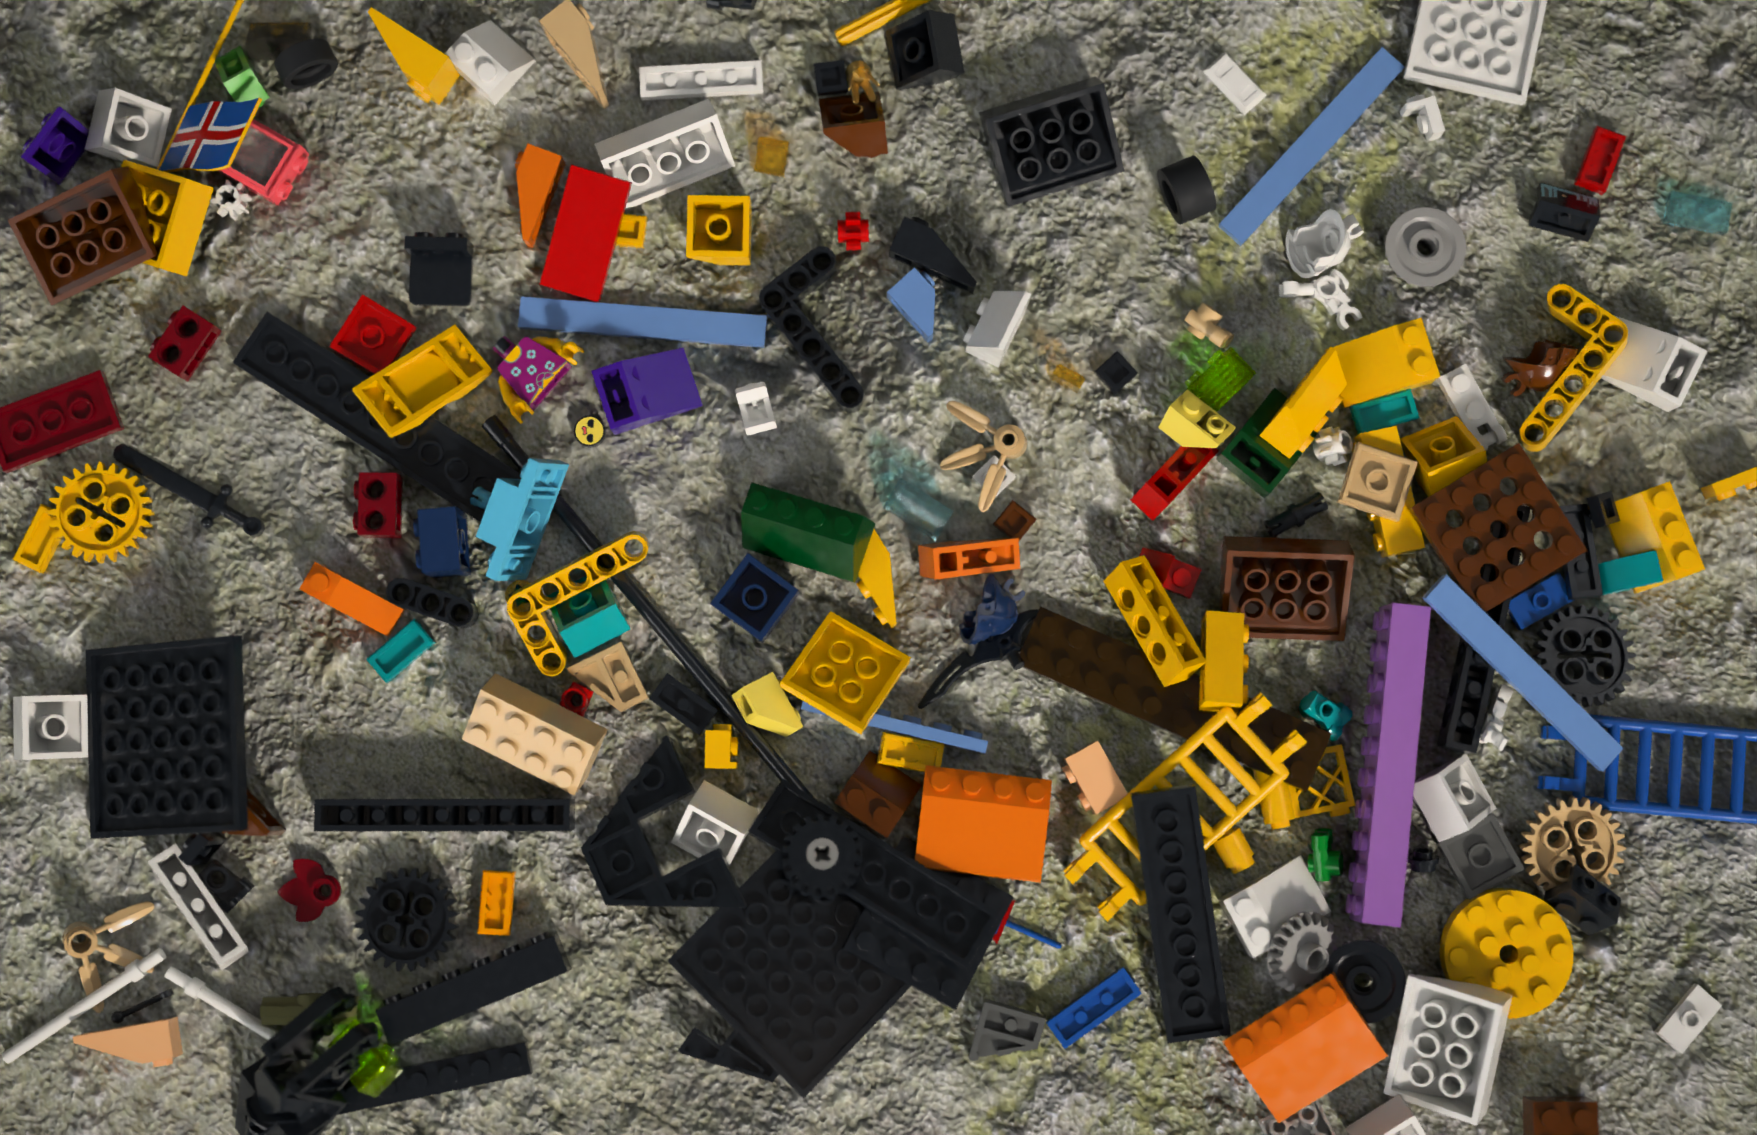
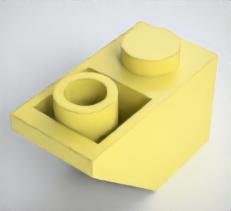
M1188 389L1169 406L1158 427L1182 447L1217 448L1236 429L1234 425Z
M773 672L742 687L731 695L747 724L784 737L792 735L803 727L799 712L789 702L785 690L780 687L781 681L776 678Z

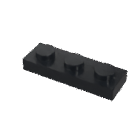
M1588 504L1560 506L1587 549L1586 552L1563 565L1568 600L1597 598L1603 595L1591 519L1587 513Z

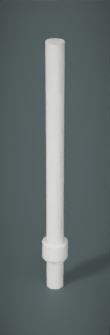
M158 948L143 959L134 960L125 966L124 972L1 1054L3 1060L8 1064L131 981H139L147 975L149 969L166 959L165 952Z
M173 966L167 970L164 977L184 988L185 994L194 999H202L267 1040L279 1032L270 1025H262L260 1019L207 988L206 982L196 976L191 978ZM314 1053V1054H313L314 1057H313L311 1060H302V1061L305 1062V1063H307V1064L309 1065V1064H311L316 1058H318L319 1055H317L316 1053Z

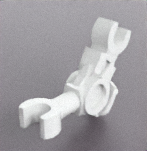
M1332 269L1329 276H1321L1311 283L1285 281L1282 282V285H1279V298L1312 295V299L1316 298L1322 302L1331 316L1336 314L1337 325L1343 331L1349 327L1345 321L1346 314L1351 315L1355 321L1362 318L1361 312L1357 308L1348 305L1351 300L1342 290H1347L1349 282L1336 269Z
M1501 684L1499 689L1495 688L1491 697L1490 707L1485 714L1479 743L1491 742L1499 750L1502 751L1509 738L1501 733L1504 721L1500 719L1505 714L1508 706L1507 703L1514 690L1513 688L1505 684Z

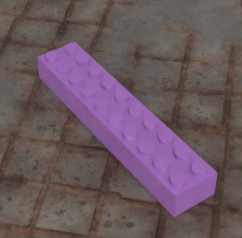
M1390 603L1379 607V612H1375L1373 617V630L1377 631L1376 643H1372L1370 648V661L1374 662L1373 674H1369L1367 679V692L1371 693L1370 705H1366L1364 710V724H1368L1367 737L1363 736L1361 741V755H1365L1364 768H1360L1358 772V786L1362 787L1361 800L1357 799L1355 804V818H1359L1358 831H1354L1352 835V850H1356L1355 863H1350L1348 874L1349 881L1353 882L1352 894L1347 895L1345 905L1346 913H1350L1349 919L1360 923L1401 928L1431 607Z

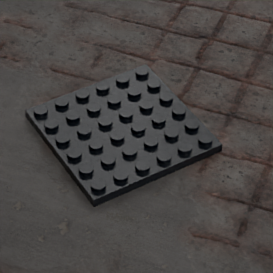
M231 635L86 650L91 839L248 830L242 636Z
M775 851L739 888L748 907L719 908L667 962L802 1098H805L900 999L910 986L842 949L865 906L845 894L840 895V893L827 900V897L815 900L813 899L814 896L807 895L805 897L801 895V891L797 888L794 889L790 885L789 879H786L782 866V854Z

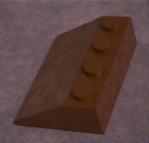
M128 166L110 169L8 219L51 306L157 256L143 197Z
M1223 536L1219 611L1244 613V624L1249 625V638L1345 641L1355 556L1349 541Z

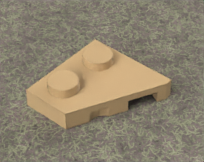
M619 642L567 668L571 675L620 712L649 699L623 642Z

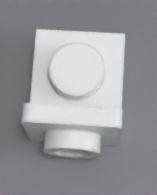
M1422 94L1407 99V103L1400 110L1401 117L1418 113V129L1421 134H1425L1426 141L1439 139L1445 132V127L1436 97L1425 98Z

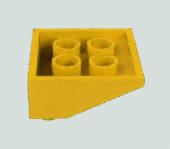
M123 159L121 167L128 166L142 194L157 256L143 263L187 277L214 188Z

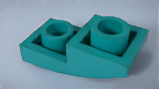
M1656 550L1598 564L1603 595L1663 582Z

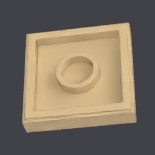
M1357 442L1337 503L1398 522L1418 461Z

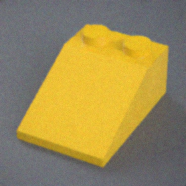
M371 7L368 13L402 72L408 79L406 84L414 90L413 94L426 103L432 100L440 105L460 76L449 56Z
M1422 317L1333 347L1337 352L1347 383L1340 393V396L1344 398L1341 402L1343 409L1406 389L1427 385L1440 377Z

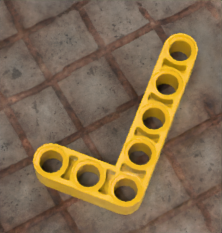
M1557 284L1549 290L1547 294L1548 311L1553 317L1587 339L1588 342L1521 425L1520 441L1522 446L1531 452L1543 450L1625 349L1628 341V328L1623 321L1566 284ZM1558 296H1566L1570 299V302L1567 306L1558 307L1554 305L1553 300ZM1585 313H1591L1596 317V320L1589 325L1582 324L1578 319ZM1609 331H1618L1622 338L1617 342H1609L1604 336ZM1591 355H1597L1602 359V363L1597 367L1587 366L1584 361ZM1570 380H1578L1583 386L1579 391L1570 392L1565 388V384ZM1557 404L1563 408V411L1559 416L1551 417L1545 413L1546 408L1549 405ZM1531 429H1539L1543 432V437L1536 442L1529 441L1525 435Z
M639 531L628 532L512 593L507 602L508 614L541 673L546 676H556L563 671L567 662L566 650L544 611L643 560L648 553L649 547L648 539L643 533ZM631 539H637L642 543L643 550L639 554H631L626 550V542ZM601 554H610L615 560V565L612 568L604 569L598 564L597 559ZM575 568L584 570L587 580L583 583H575L570 578V571ZM546 583H553L558 587L559 594L553 598L547 597L542 592V586ZM519 597L526 598L530 602V610L526 612L518 611L514 606V600ZM539 625L544 628L546 636L542 639H534L529 633V628ZM547 653H555L560 657L561 663L555 667L549 666L545 663L544 656Z

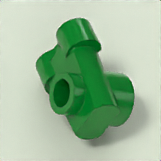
M1330 828L1315 829V833L1311 834V849H1313V853L1308 855V870L1310 873H1315V881H1330L1333 876L1343 875L1342 851H1332L1333 839L1332 829Z

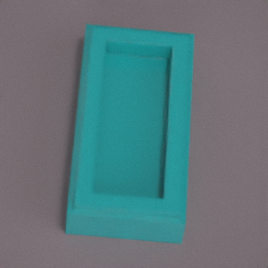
M1411 389L1349 407L1357 434L1397 426L1420 418Z
M413 619L366 660L386 683H389L436 642L416 619Z

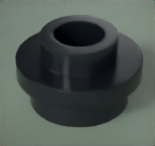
M1416 848L1413 849V853L1408 854L1407 862L1410 864V870L1421 873L1433 872L1436 870V864L1439 863V856L1433 854L1431 849Z

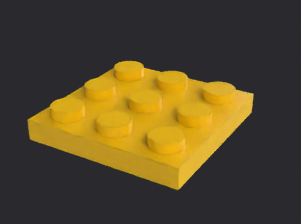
M830 611L781 680L780 687L855 732L862 734L908 666L911 657Z

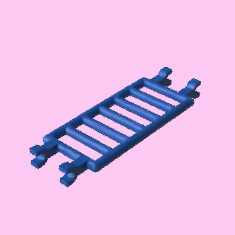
M1589 714L1600 726L1608 728V733L1619 744L1621 730L1639 731L1635 800L1617 799L1619 754L1605 769L1603 797L1585 796L1587 759L1576 749L1573 779L1538 776L1537 789L1571 791L1572 795L1577 798L1578 804L1583 797H1586L1590 800V806L1596 801L1602 805V810L1757 824V811L1743 810L1746 742H1757V729ZM1541 726V739L1566 740L1553 726ZM1652 732L1670 734L1666 803L1648 802ZM1684 735L1702 737L1698 806L1680 805ZM1715 738L1733 740L1729 809L1711 807Z

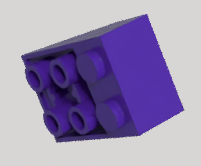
M684 347L622 360L591 371L610 430L614 435L703 406Z

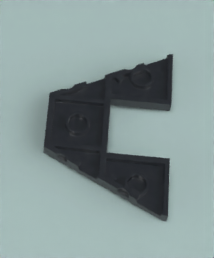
M666 735L662 738V743L648 762L642 765L636 778L630 781L618 797V802L609 814L605 815L597 825V830L594 834L589 836L581 847L605 905L746 908L748 906L720 848L666 875L662 872L640 821L695 793L673 742Z

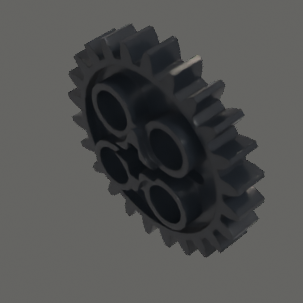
M1585 605L1576 607V610L1572 606L1564 609V614L1561 611L1553 614L1554 620L1549 619L1543 622L1546 629L1539 630L1536 633L1542 641H1537L1532 645L1540 650V653L1532 656V659L1541 661L1540 667L1578 704L1581 702L1583 708L1590 707L1593 703L1599 706L1604 704L1605 700L1611 701L1616 699L1615 693L1619 694L1625 691L1621 683L1625 684L1632 680L1626 672L1636 668L1628 663V659L1636 657L1635 653L1627 652V647L1634 644V642L1624 641L1623 639L1628 630L1618 631L1616 629L1620 620L1616 619L1609 622L1608 611L1598 616L1597 607H1592L1586 611ZM1564 634L1571 638V648L1564 643ZM1595 634L1602 640L1601 648L1594 642ZM1580 652L1581 655L1584 656L1609 654L1610 659L1601 657H1595L1590 660H1587V658L1585 657L1559 659L1558 654L1572 656ZM1566 665L1573 669V679L1566 674ZM1597 665L1604 670L1603 679L1596 672Z
M400 868L398 878L393 871H388L387 882L383 878L377 877L375 881L378 888L366 887L370 898L362 897L359 899L365 905V909L355 911V914L363 917V921L355 924V927L364 928L365 933L361 934L358 940H368L369 943L364 948L365 952L373 949L376 951L373 961L384 957L385 968L390 967L393 962H396V971L403 970L405 963H407L408 969L411 972L416 970L417 961L422 968L428 967V957L434 962L440 960L437 950L444 953L449 951L448 946L444 942L456 940V937L449 932L450 929L460 927L459 924L452 922V917L459 915L460 911L451 910L450 906L456 903L457 899L447 900L446 895L450 892L451 888H439L442 878H437L431 882L430 871H426L422 877H419V868H413L410 876H408L406 868ZM413 891L414 899L409 909V892ZM392 892L397 893L401 898V905L398 910L392 909L388 904V897ZM423 897L429 898L433 904L432 911L429 914H424L419 909V902ZM408 912L409 917L414 918V923L409 925L406 924V921L401 920L402 915L408 914ZM386 924L392 925L396 930V937L391 942L383 936V928ZM417 929L424 930L428 936L427 943L424 946L418 945L414 940V933ZM406 930V947L403 948L401 941Z

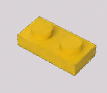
M1757 466L1700 488L1705 500L1714 496L1717 497L1718 501L1737 495L1735 488L1745 485L1747 490L1757 487Z

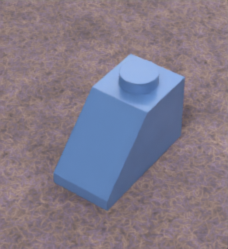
M914 267L887 291V299L929 343L933 339L935 289L933 286L935 282L925 271L919 273Z

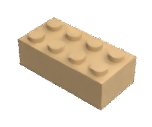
M495 673L479 692L462 740L575 796L589 776L608 729Z

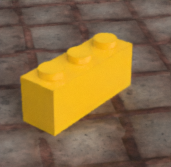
M1206 610L1201 620L1200 651L1207 662L1200 667V711L1218 712L1223 707L1229 706L1238 713L1243 703H1247L1248 685L1243 684V673H1247L1249 656L1244 654V643H1247L1249 639V625L1244 624V613Z

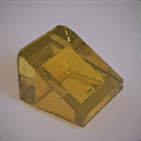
M759 137L754 172L784 177L790 150L789 142Z

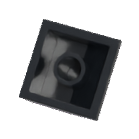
M927 10L886 31L896 90L940 84L965 73L954 14Z

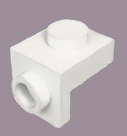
M765 382L749 383L735 389L747 436L777 428Z

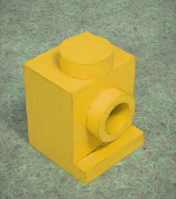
M713 724V730H705V768L738 769V762H732V756H738V737H732V724Z

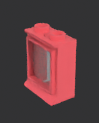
M253 119L231 166L217 171L237 183L241 182L247 189L278 206L281 200H285L290 195L293 187L292 182L297 174H301L307 167L309 153L300 144L293 142Z

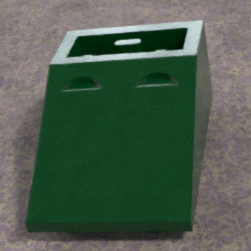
M1276 388L1270 392L1216 458V460L1263 498L1274 490L1302 455V452L1297 450L1289 459L1259 436L1288 399ZM1313 430L1310 435L1315 438L1318 433Z

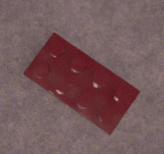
M98 370L0 407V465L3 472L15 471L123 430L124 426L105 373Z

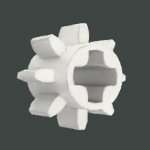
M226 180L225 185L220 188L214 187L216 198L211 199L210 202L214 206H220L217 213L221 217H225L229 213L234 220H237L239 214L243 212L249 213L247 202L253 199L249 194H243L246 187L241 182L234 187L229 180ZM232 197L236 200L235 202L231 203L228 202V199Z
M1330 426L1320 430V438L1315 439L1313 443V450L1318 460L1321 462L1325 461L1326 465L1333 464L1334 466L1347 462L1346 454H1349L1353 449L1350 435L1344 430L1341 431L1340 427L1333 429Z

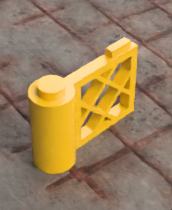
M1342 744L1326 747L1323 753L1324 756L1327 753L1335 752L1337 766L1333 773L1330 774L1318 765L1317 771L1327 777L1328 781L1320 793L1309 786L1308 791L1317 797L1312 807L1300 810L1298 797L1302 791L1282 782L1259 802L1264 825L1271 824V829L1273 830L1289 827V820L1324 812H1330V817L1350 814L1349 807L1355 806ZM1252 769L1254 779L1259 785L1269 777L1267 774ZM1333 782L1343 788L1344 802L1334 803L1325 797ZM1321 801H1323V802H1325L1326 804H1328V805H1324V806H1319L1320 803H1321Z

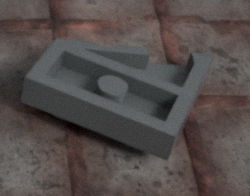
M984 999L968 1060L975 1061L979 1060V1057L998 1054V1056L1008 1055L1017 1050L1024 1052L1038 1049L1046 1022V1015Z

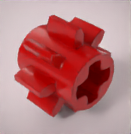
M860 211L846 212V219L838 220V243H846V250H861V242H869V219H860Z

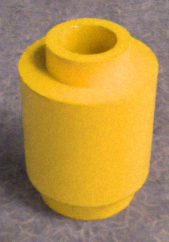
M1231 827L1213 843L1226 869L1230 868L1233 874L1239 873L1255 863L1252 857L1254 853L1240 827Z

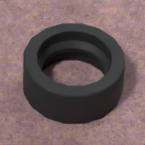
M316 38L301 41L288 47L278 55L274 65L285 87L295 90L316 85L330 77L337 70L338 61L327 40Z

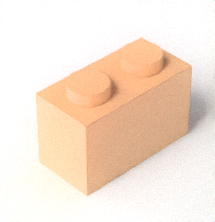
M1094 741L1063 759L1065 766L1061 769L1070 784L1074 782L1077 784L1081 792L1077 795V798L1086 812L1091 810L1093 814L1097 815L1118 803L1128 794L1099 741Z

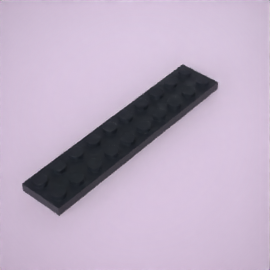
M269 312L265 313L232 362L479 522H481L485 510L471 505V497L479 498L472 494L473 491L480 486L492 493L497 478L521 479L519 472L431 416L421 425L390 438L352 391L353 387L368 379L369 376Z

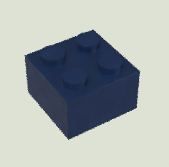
M456 506L417 510L418 518L413 520L415 537H419L420 549L416 550L415 553L417 568H421L423 574L432 578L471 575L467 514Z
M747 553L710 604L760 642L764 643L800 592Z

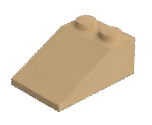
M564 0L541 18L539 22L549 43L600 105L606 109L609 106L596 42L592 34L594 26L589 20V14L580 3L575 6L571 0Z

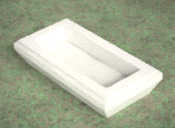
M1226 51L1203 70V73L1244 116L1267 96Z

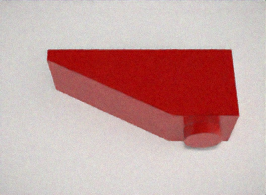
M1181 446L1130 500L1154 521L1219 450L1216 448Z

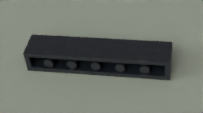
M547 931L531 938L532 945L520 949L519 944L500 951L502 957L491 962L489 956L471 963L473 969L461 974L458 968L442 975L444 982L432 986L431 982L427 981L413 987L414 994L402 999L401 993L382 1000L384 1006L375 1011L389 1046L572 970L559 935L550 937Z

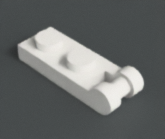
M1467 364L1448 372L1436 380L1455 416L1462 421L1486 451L1488 446L1494 443L1501 444L1507 440L1505 430L1498 423ZM1485 424L1488 433L1481 435L1477 428Z

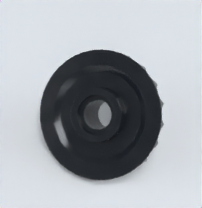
M1356 940L1344 943L1329 956L1328 965L1322 971L1321 980L1334 972L1367 1024L1386 1019L1400 1006L1406 987L1405 973L1396 955L1384 945L1371 940ZM1360 973H1366L1371 976L1373 981L1369 986L1361 987L1355 983L1354 978Z

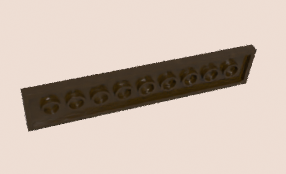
M1040 607L1019 654L1025 662L1022 668L1185 740L1189 739L1217 713L1199 710V675L1193 674L1188 680L1164 687L1144 651L1043 607ZM1248 697L1247 703H1243L1238 713L1249 704L1252 698ZM1270 707L1256 717L1248 726L1271 751L1294 729L1306 740L1307 743L1292 753L1282 763L1289 770V776L1283 782L1307 792L1332 733ZM1227 721L1212 734L1240 764L1269 776L1274 773ZM1203 743L1200 745L1201 747L1208 749Z

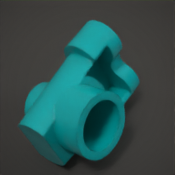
M1315 690L1304 696L1299 704V711L1302 717L1313 720L1321 729L1332 733L1329 739L1332 742L1340 738L1343 726L1353 716V711L1343 703L1339 702L1336 704Z

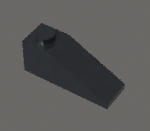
M904 217L889 249V257L913 268L915 267L917 270L925 271L933 277L973 294L976 288V280L936 232L928 227L929 223L918 217H912V219Z

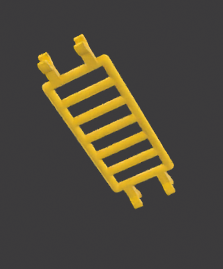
M1261 692L1238 714L1229 706L1223 707L1080 836L1079 843L1086 851L1063 869L1065 872L1064 876L1074 884L1095 862L1111 876L1120 888L1097 906L1099 913L1107 921L1130 899L1139 906L1147 904L1145 889L1141 891L1094 841L1109 828L1140 861L1138 841L1118 820L1132 807L1131 793L1148 791L1154 786L1158 789L1174 787L1165 776L1176 766L1180 765L1226 814L1213 827L1200 815L1206 851L1289 776V770L1282 762L1307 742L1294 729L1271 751L1248 725L1272 706ZM1226 721L1274 772L1260 785L1212 735ZM1202 743L1250 793L1237 806L1228 799L1189 757Z

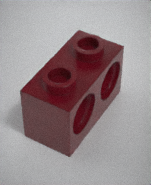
M182 305L180 310L174 311L170 316L168 327L163 335L158 336L151 344V352L148 357L188 382L222 330ZM196 322L197 329L195 333L187 336L186 328L189 324ZM179 348V357L175 361L169 362V353L173 349Z
M359 472V481L354 483V497L358 499V511H355L353 514L354 530H357V535L363 538H402L403 476L398 473ZM382 482L384 484L383 494L380 497L373 498L371 494L372 487L376 483ZM381 513L384 518L383 524L379 528L373 529L370 525L371 518L375 514Z

